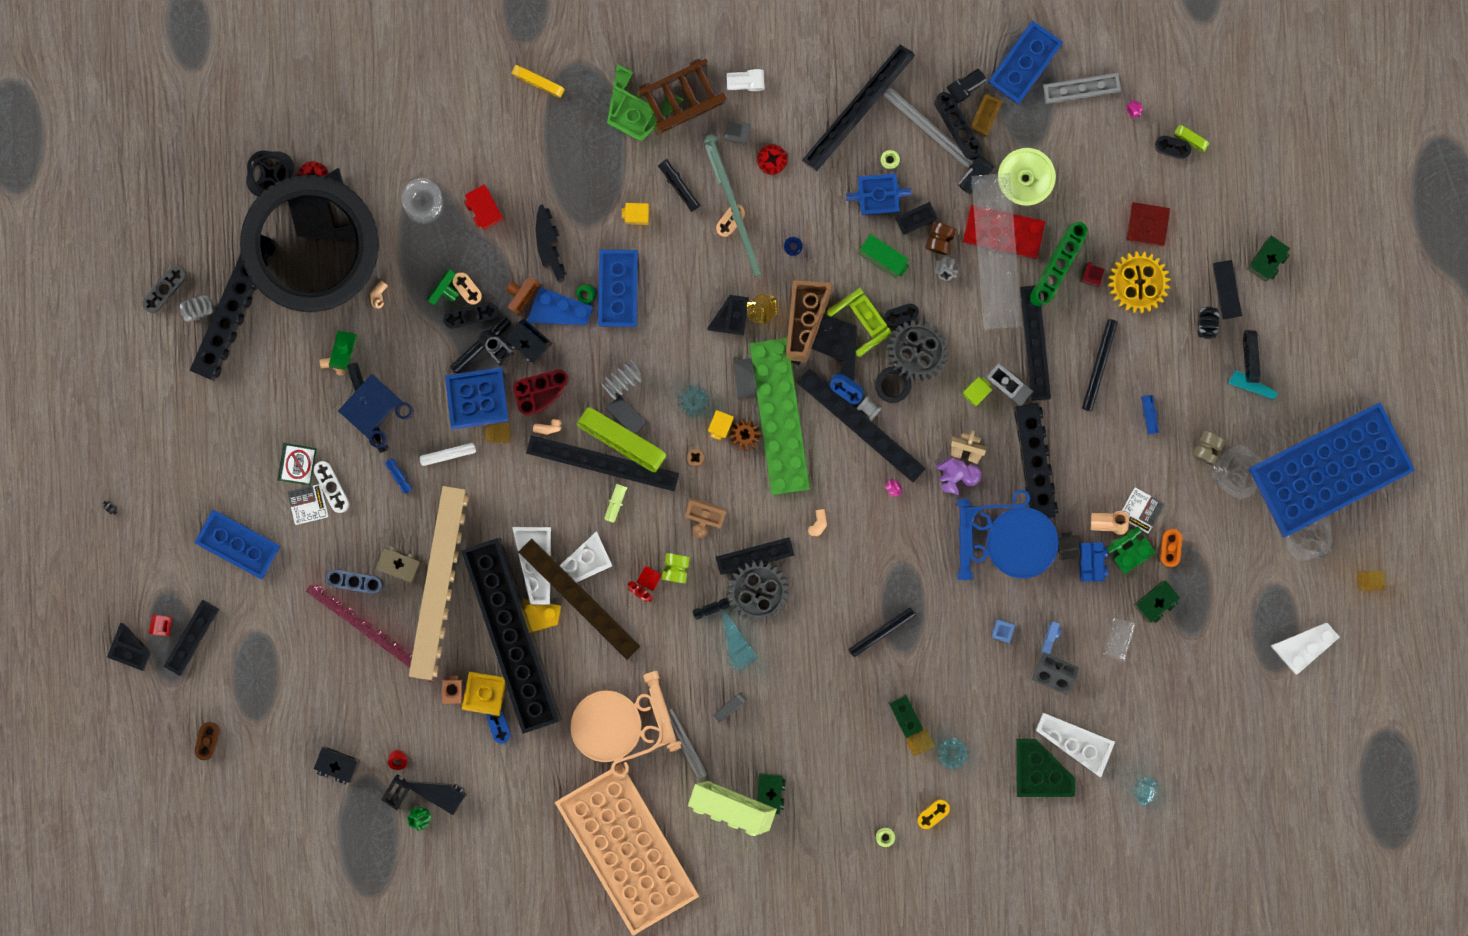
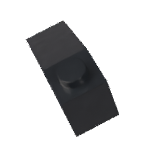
M409 780L405 782L406 784L412 783V791L451 815L456 813L467 795L464 792L465 789L458 784L453 786L452 784Z

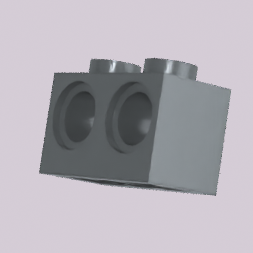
M1043 652L1035 667L1032 680L1068 695L1076 681L1079 667Z

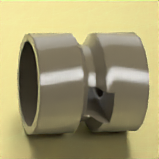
M1203 431L1199 439L1201 444L1196 446L1192 456L1215 466L1219 458L1218 452L1223 450L1226 440L1213 433Z

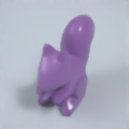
M954 457L947 458L936 465V468L944 473L939 478V481H946L941 489L947 493L959 495L956 482L962 480L965 485L974 486L982 478V472L977 466L972 464L967 466L962 460Z

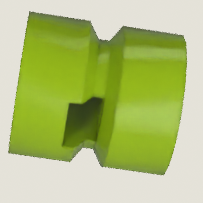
M666 553L664 564L667 567L663 569L662 580L686 584L687 572L685 569L689 567L690 557Z

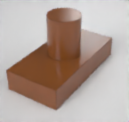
M530 276L522 287L512 281L507 286L506 291L515 297L508 308L519 316L540 284Z

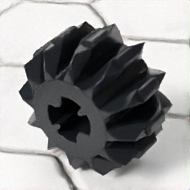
M1202 307L1198 314V336L1204 339L1216 338L1219 329V310L1213 307Z

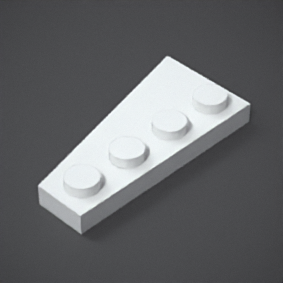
M1042 713L1036 731L1101 778L1115 742Z

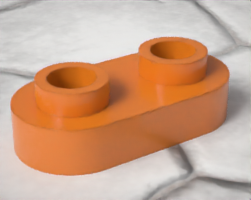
M1168 529L1162 535L1160 561L1166 567H1174L1180 562L1182 535L1176 529ZM1170 535H1173L1175 538L1173 542L1168 540ZM1168 554L1173 556L1171 561L1166 559Z

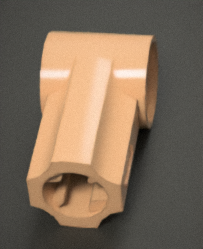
M1117 511L1114 514L1092 513L1091 530L1113 531L1118 535L1125 534L1128 531L1129 515L1124 511ZM1122 521L1124 524H1117L1116 522Z

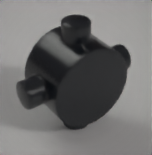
M110 501L103 502V507L109 514L113 513L115 515L117 513V508Z

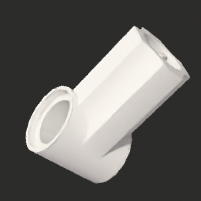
M753 69L747 72L727 73V90H765L764 70Z

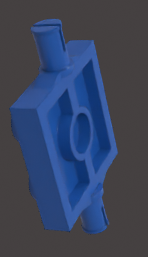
M896 174L858 177L859 188L857 193H846V201L858 200L861 216L899 213L900 196H911L912 194L911 188L899 189Z

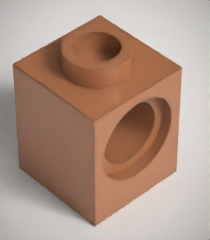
M447 676V680H442V704L463 703V679L458 680V676ZM450 684L457 686L458 691L455 695H451L448 692Z

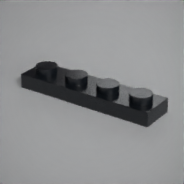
M790 537L716 556L719 573L723 575L738 571L739 566L745 569V562L752 566L753 560L756 565H759L760 560L765 564L795 555Z
M205 600L200 602L163 667L182 676L218 614L219 608Z

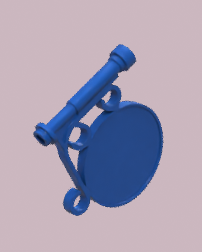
M1018 490L1013 495V502L1016 503V496L1019 493H1024L1027 496V501L1024 504L967 507L971 506L969 499H957L955 506H959L960 568L959 572H957L958 580H973V572H971L970 568L971 558L975 562H982L987 556H990L992 562L1000 571L1015 578L1035 577L1051 566L1059 548L1058 533L1052 521L1045 514L1036 509L1025 507L1030 502V495L1027 491ZM1015 507L1002 513L993 523L988 514L981 513V516H985L988 519V524L985 527H980L973 521L976 514L983 509ZM973 526L979 530L990 528L987 536V549L983 545L974 546V548L983 549L984 556L981 559L975 558L973 554Z

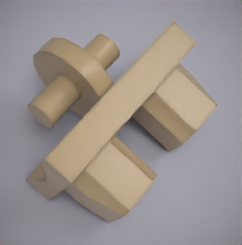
M971 430L970 434L962 433V439L952 437L951 456L961 458L963 450L969 451L968 461L978 464L981 456L985 455L986 446L977 444L980 443L981 438L975 437V431Z

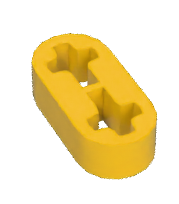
M943 799L934 801L918 815V825L922 829L932 828L949 813V804ZM937 804L946 805L944 813L941 811L936 814L933 813L938 809ZM932 814L933 817L929 819L930 824L927 825L925 823L922 825V816L928 817Z

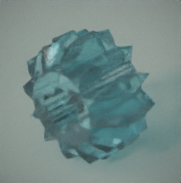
M688 385V393L684 389L681 390L685 397H677L679 400H684V402L678 403V407L685 406L681 412L684 414L689 410V417L692 416L693 411H695L696 417H699V409L703 413L706 412L702 405L709 406L708 402H703V400L709 399V395L702 396L706 390L703 388L698 392L699 385L695 386L694 391H692L691 385ZM692 396H696V400L699 401L698 404L695 403V406H691V402L688 401L689 398L692 399Z

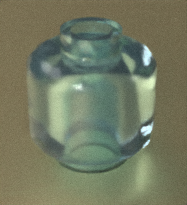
M1144 776L1136 781L1132 792L1136 803L1147 806V804H1154L1160 792V786L1157 784L1158 781L1156 779Z

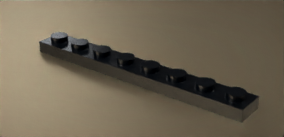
M899 45L802 161L813 170L818 171L915 57V54L904 46Z
M811 369L798 381L797 384L912 483L926 469L852 404L836 394L830 388V385Z
M533 435L530 436L526 454L674 492L679 477L678 472L662 468L652 472L635 461Z

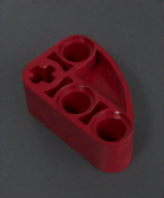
M559 369L516 381L513 389L519 411L525 416H532L551 406L560 397L568 384L569 377L567 373ZM557 374L565 376L563 383L557 384L555 382ZM543 378L546 380V386L539 389L536 386V382L538 379ZM520 384L528 387L525 393L518 391ZM524 403H532L533 408L530 412L523 411Z

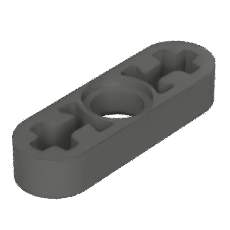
M179 266L171 267L143 299V308L150 313L158 312L186 280V271ZM174 271H176V272L181 271V272H180L181 278H180V279L175 278V279L173 280V283H175V286H174V287H173V285H172L170 282L166 281L167 278H168L169 280H172V279L174 278V274H173ZM163 284H167L170 288L169 293L166 295H162L159 291ZM155 292L159 297L163 298L162 301L160 299L155 301V308H148L150 305L148 301H154L157 298L154 296Z

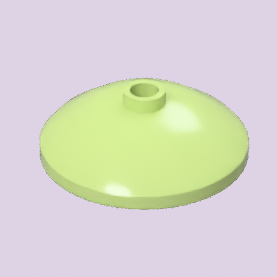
M1021 148L1011 152L1004 158L998 171V184L1004 196L1011 202L1023 206L1035 205L1046 199L1053 190L1056 179L1055 169L1051 160L1043 152L1033 148ZM1027 175L1029 181L1024 182L1022 176Z

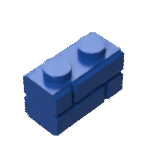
M1103 542L1078 543L1080 582L1105 581V577H1108V566L1104 565V558H1107V546H1104Z

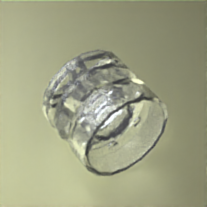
M425 178L415 179L409 182L403 189L401 195L402 205L407 216L412 221L428 224L435 221L441 215L444 207L443 198L439 187L433 181ZM422 199L426 200V204H424V207H421L420 205Z

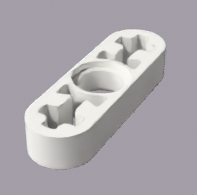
M318 462L314 466V473L331 508L337 513L346 512L349 508V500L332 466L328 462ZM320 466L328 467L326 474L328 477L332 475L333 478L323 482L322 479L326 478L323 473L318 472L321 469ZM329 482H335L337 485V489L333 493L328 492L326 489ZM339 492H341V495H339L338 498L340 501H345V504H343V509L339 507L336 508L335 505L338 502L336 498L331 499V496H335Z

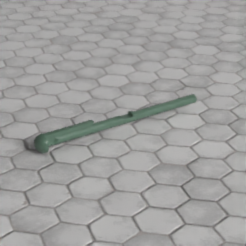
M708 135L704 139V145L718 184H722L734 214L732 217L736 222L754 276L758 277L762 273L715 143L718 141V138L714 135Z

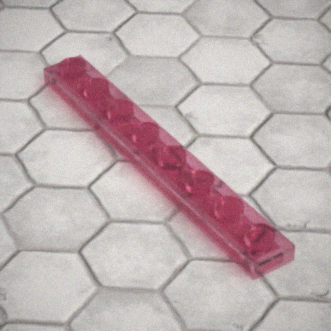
M318 584L316 586L310 585L307 588L306 592L410 668L413 655L411 652L407 654L402 651L404 647L396 641L392 643L387 640L388 636L381 630L376 632L371 628L372 624L364 618L362 620L357 618V613L349 607L346 609L342 607L339 599L331 596V598L325 594L326 590Z

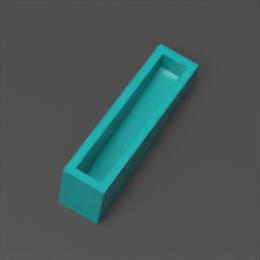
M1238 370L1233 371L1227 382L1228 385L1270 400H1274L1278 392L1260 382L1247 383L1245 374Z

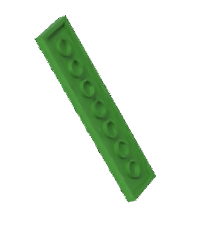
M787 338L750 343L772 495L810 490L792 362L787 360L786 357Z

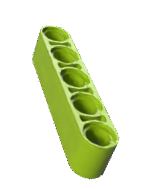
M587 407L576 423L586 433L652 472L657 471L666 457V454L661 449L590 407Z

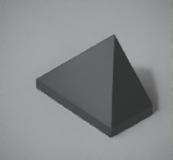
M752 358L733 361L738 399L757 396Z

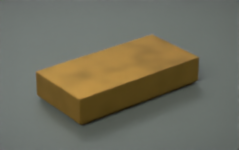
M985 93L970 128L987 137L1003 101Z

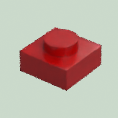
M152 614L149 634L169 636L172 617Z

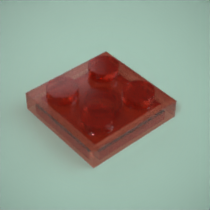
M1132 202L1126 241L1164 247L1170 208Z

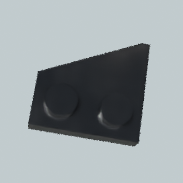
M729 295L722 308H720L715 318L707 327V331L744 336L749 297Z
M120 623L107 658L144 671L151 652L124 623Z

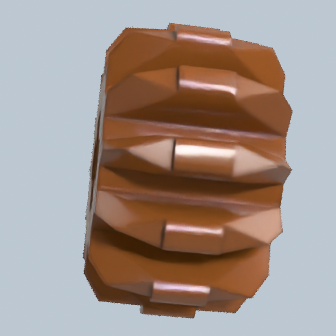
M741 419V426L737 421L734 422L737 429L730 427V431L735 432V434L729 435V438H736V440L731 444L734 446L739 442L738 450H741L742 445H745V451H748V444L754 449L756 446L752 441L760 442L759 438L754 437L755 435H761V431L754 432L759 427L758 424L750 427L752 424L751 419L748 425H745V419ZM748 430L750 438L742 440L740 432Z

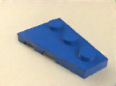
M539 287L527 321L529 323L587 325L594 307Z

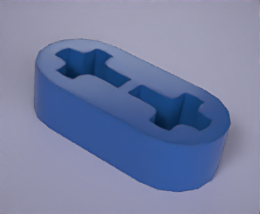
M835 374L833 376L830 388L836 394L852 404H858L862 401L864 390L860 385L843 374Z
M501 710V717L498 718L499 725L496 724L495 719L491 720L490 716L492 715L487 714V721L493 739L497 743L503 744L510 739L511 733L505 714ZM500 726L502 732L507 733V735L504 736L505 740L497 738V734L499 733L498 727Z

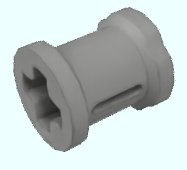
M867 396L857 409L862 410L869 416V420L872 421L882 407L876 406L870 400V397Z

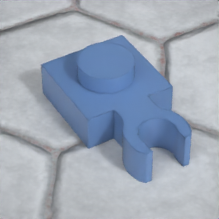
M1050 621L1041 650L1042 653L1050 654L1055 639H1059L1061 634L1059 623Z

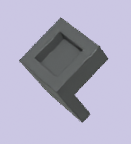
M729 122L724 141L747 145L751 124L743 122L742 125Z

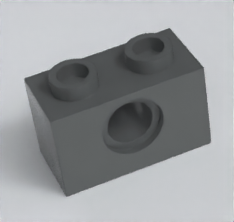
M999 363L986 377L1020 406L1033 392Z

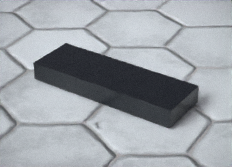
M1232 260L1212 263L1222 320L1241 317L1242 312Z

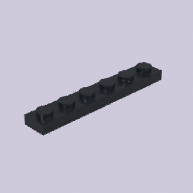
M1035 285L1024 286L1019 289L1029 385L1033 391L1031 393V401L1050 400L1051 393L1042 307L1034 306L1030 301V295Z

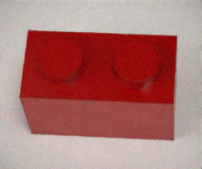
M485 184L465 194L467 200L464 203L469 211L473 210L475 214L473 220L478 228L482 227L485 231L504 220Z

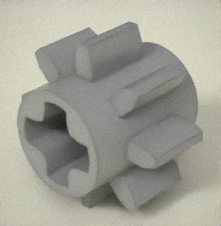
M944 257L941 261L937 260L935 274H939V279L950 281L953 277H957L959 264H955L952 258Z

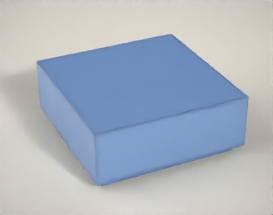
M996 619L991 638L1010 643L1015 625Z

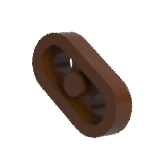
M214 722L204 723L200 727L195 746V755L200 760L211 759L215 754L220 728ZM209 728H212L214 731L212 735H209L207 732ZM204 747L209 749L207 754L203 752Z

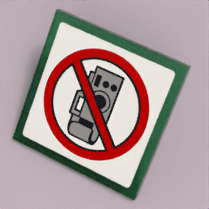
M283 443L277 481L311 486L317 448Z

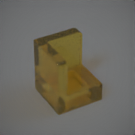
M759 294L747 303L749 320L765 324L778 313L776 297Z
M510 423L486 425V442L510 443Z
M1383 570L1357 571L1358 591L1386 590L1385 572Z
M926 728L907 739L905 738L913 756L934 747Z

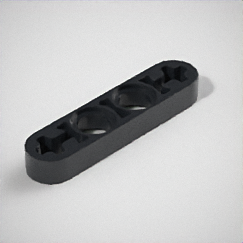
M941 92L934 101L937 111L963 155L969 160L976 159L982 152L979 141L953 97L947 92ZM941 99H942L943 101L946 100L947 103H946V104H945V103H942V104H941L940 101H941ZM949 114H955L958 121H950ZM964 130L967 133V138H961L958 131ZM970 148H971V149H974V148H975L976 151H975V153H974L973 151L970 152L969 149H970Z

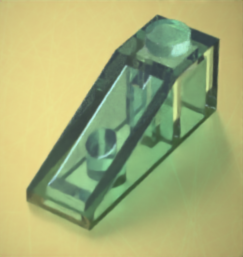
M726 611L722 612L727 651L730 658L728 663L733 670L738 669L740 672L757 660L758 657Z

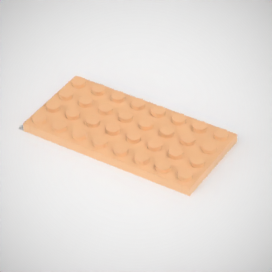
M622 763L615 766V771L618 774H622L625 771ZM610 769L555 802L632 936L699 897L698 892L628 774L624 777H617Z

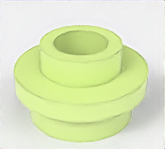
M887 150L881 156V164L886 169H894L900 162L898 153L893 150ZM887 157H892L894 161L888 163L886 159Z
M881 828L876 833V841L882 847H889L895 841V834L889 828ZM888 834L889 839L886 841L882 840V835Z

